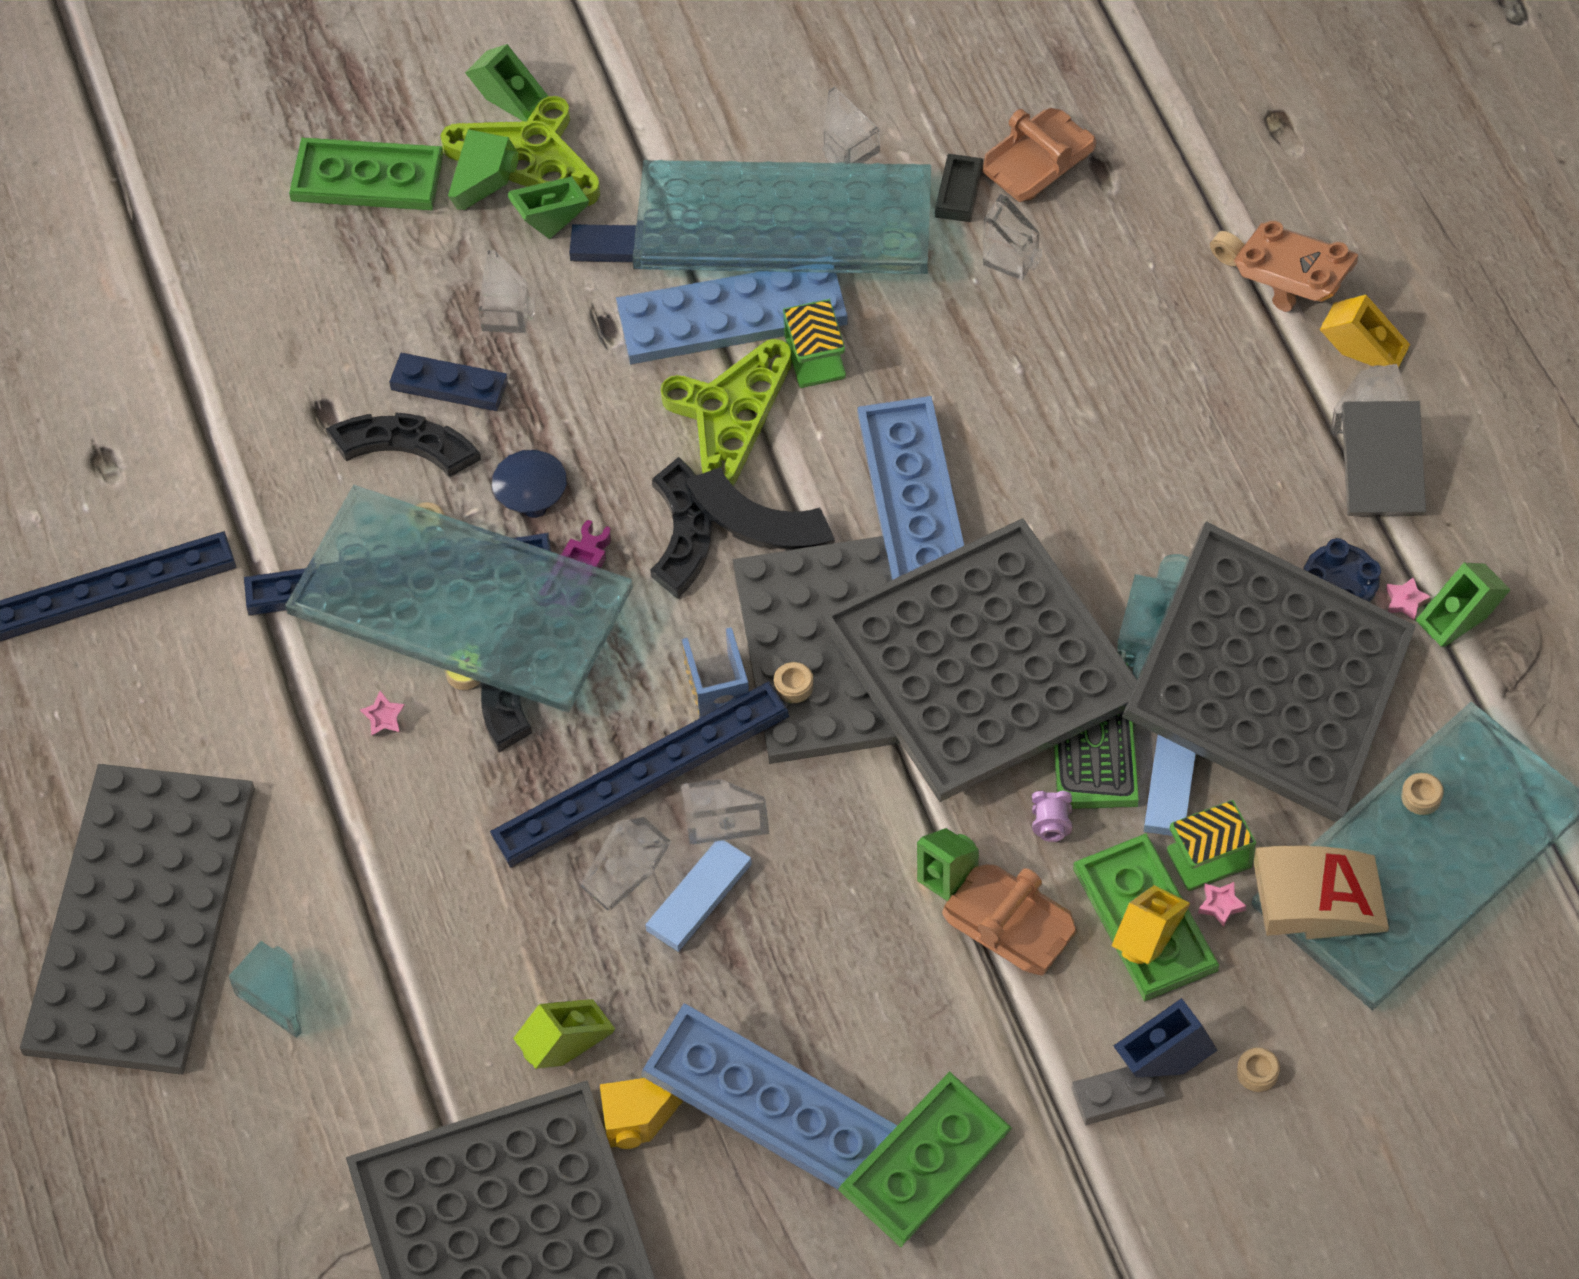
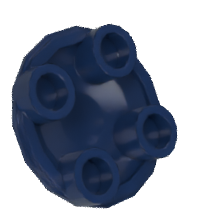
M522 450L507 456L498 464L492 475V491L495 499L506 508L525 513L531 518L543 516L546 509L562 497L567 485V474L562 463L550 453L540 450Z
M1341 538L1331 539L1326 546L1317 549L1309 556L1303 567V570L1368 602L1374 599L1380 586V564L1373 560L1364 550L1348 544Z

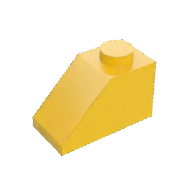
M1367 295L1334 302L1320 328V331L1342 355L1389 373L1397 372L1410 346V343Z
M1153 885L1129 902L1111 946L1122 951V956L1137 964L1151 963L1161 955L1190 903Z
M645 1078L600 1084L605 1128L610 1148L632 1149L638 1147L641 1143L650 1142L683 1100Z

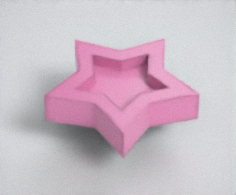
M1414 578L1403 585L1387 584L1386 587L1392 599L1388 612H1403L1414 621L1417 608L1429 603L1431 600V596L1417 589Z
M381 690L374 705L360 709L371 722V736L384 728L400 732L397 716L405 704L391 703Z
M1234 882L1221 888L1205 884L1206 900L1199 908L1198 914L1215 916L1224 927L1230 915L1246 911V905L1235 896Z

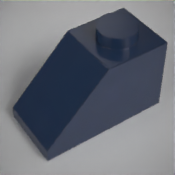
M1182 998L1113 1045L1136 1078L1183 1075L1218 1051L1203 1025Z

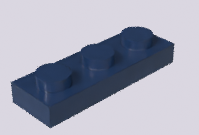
M400 352L389 383L392 391L497 412L508 384L507 373Z

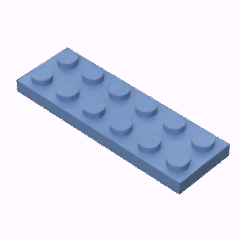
M832 258L616 297L630 365L783 337L784 308L826 299L831 301L838 326L848 325L847 312Z
M932 396L857 407V416L879 523L893 580L963 547V537Z
M685 1003L641 1073V1076L837 1190L897 1127L896 1124Z

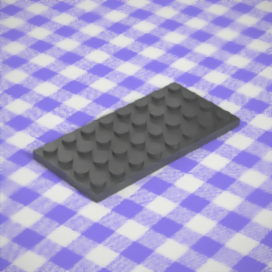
M107 764L97 765L20 1045V1050L24 1056L184 1074L255 790L253 781Z

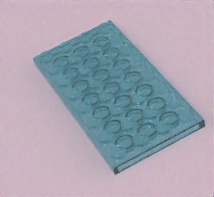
M643 160L633 250V269L928 274L931 165Z
M353 485L287 601L285 608L287 614L569 713L633 589V583L630 578Z
M1470 702L1310 845L1348 849L1375 856L1389 926L1388 932L1307 940L1305 932L1285 935L1373 1011L1579 820V789L1473 702ZM1416 773L1431 774L1443 786L1444 793L1440 807L1428 815L1415 814L1409 811L1402 802L1401 794L1404 782L1408 777ZM1258 892L1252 897L1251 906L1263 915Z

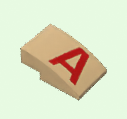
M1322 846L1256 848L1254 868L1266 936L1305 932L1307 940L1388 932L1389 926L1374 855Z

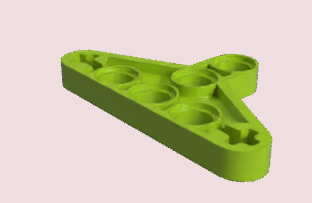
M549 96L542 99L527 121L456 123L446 126L441 132L443 152L450 159L459 160L468 129L509 137L518 152V160H526L530 163L527 168L516 169L514 173H510L509 181L529 187L550 182L542 177L546 173L554 171L561 174L559 179L567 178L571 174L588 198V206L596 203L600 197L599 179L596 174L560 138L570 122L568 103L561 97ZM552 109L563 112L560 117L555 119L544 116L547 111ZM537 134L546 137V140L540 144H532L527 141L531 136Z
M779 339L765 341L710 383L681 375L670 376L662 383L660 389L661 400L665 409L672 413L697 420L702 473L722 467L723 460L726 462L724 475L733 486L736 484L791 368V350L786 342ZM775 354L780 355L781 358L777 357L774 360L772 370H770L769 358L772 359L775 356ZM757 381H766L771 385L770 389L765 392H756L751 386ZM677 388L688 392L687 396L680 400L669 398L668 393ZM709 399H717L723 403L719 409L713 411L707 410L702 406ZM746 409L753 410L758 414L751 421H742L737 415ZM732 438L739 439L744 443L738 450H728L723 444Z

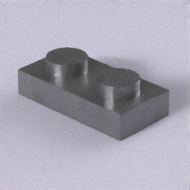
M1129 1067L1072 1082V1091L1085 1126L1164 1104L1166 1098L1158 1076L1136 1078Z

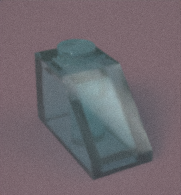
M260 941L229 975L234 994L297 1038L302 1033L298 980L293 967L294 960L281 947L275 946L273 949L263 941Z

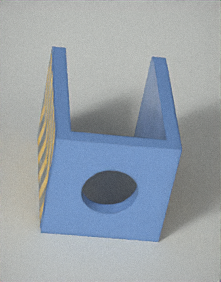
M731 627L726 628L728 657L735 681L702 688L688 638L682 639L684 666L699 718L749 692L748 679ZM721 696H734L725 703H714Z

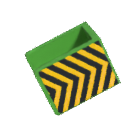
M830 299L784 308V338L790 346L792 365L799 387L804 388L845 379L846 372L840 354L845 353V346Z
M1234 800L1170 824L1169 829L1176 843L1167 847V853L1188 891L1252 868L1256 841Z

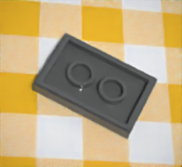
M1420 401L1343 402L1342 422L1347 516L1424 515L1426 513Z

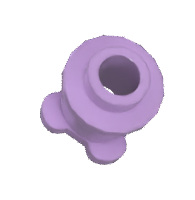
M1037 791L1033 793L1032 802L1035 804L1032 806V813L1036 815V820L1032 824L1033 832L1048 842L1062 840L1073 829V825L1068 819V815L1072 813V805L1069 804L1072 802V794L1067 791H1059L1057 793Z

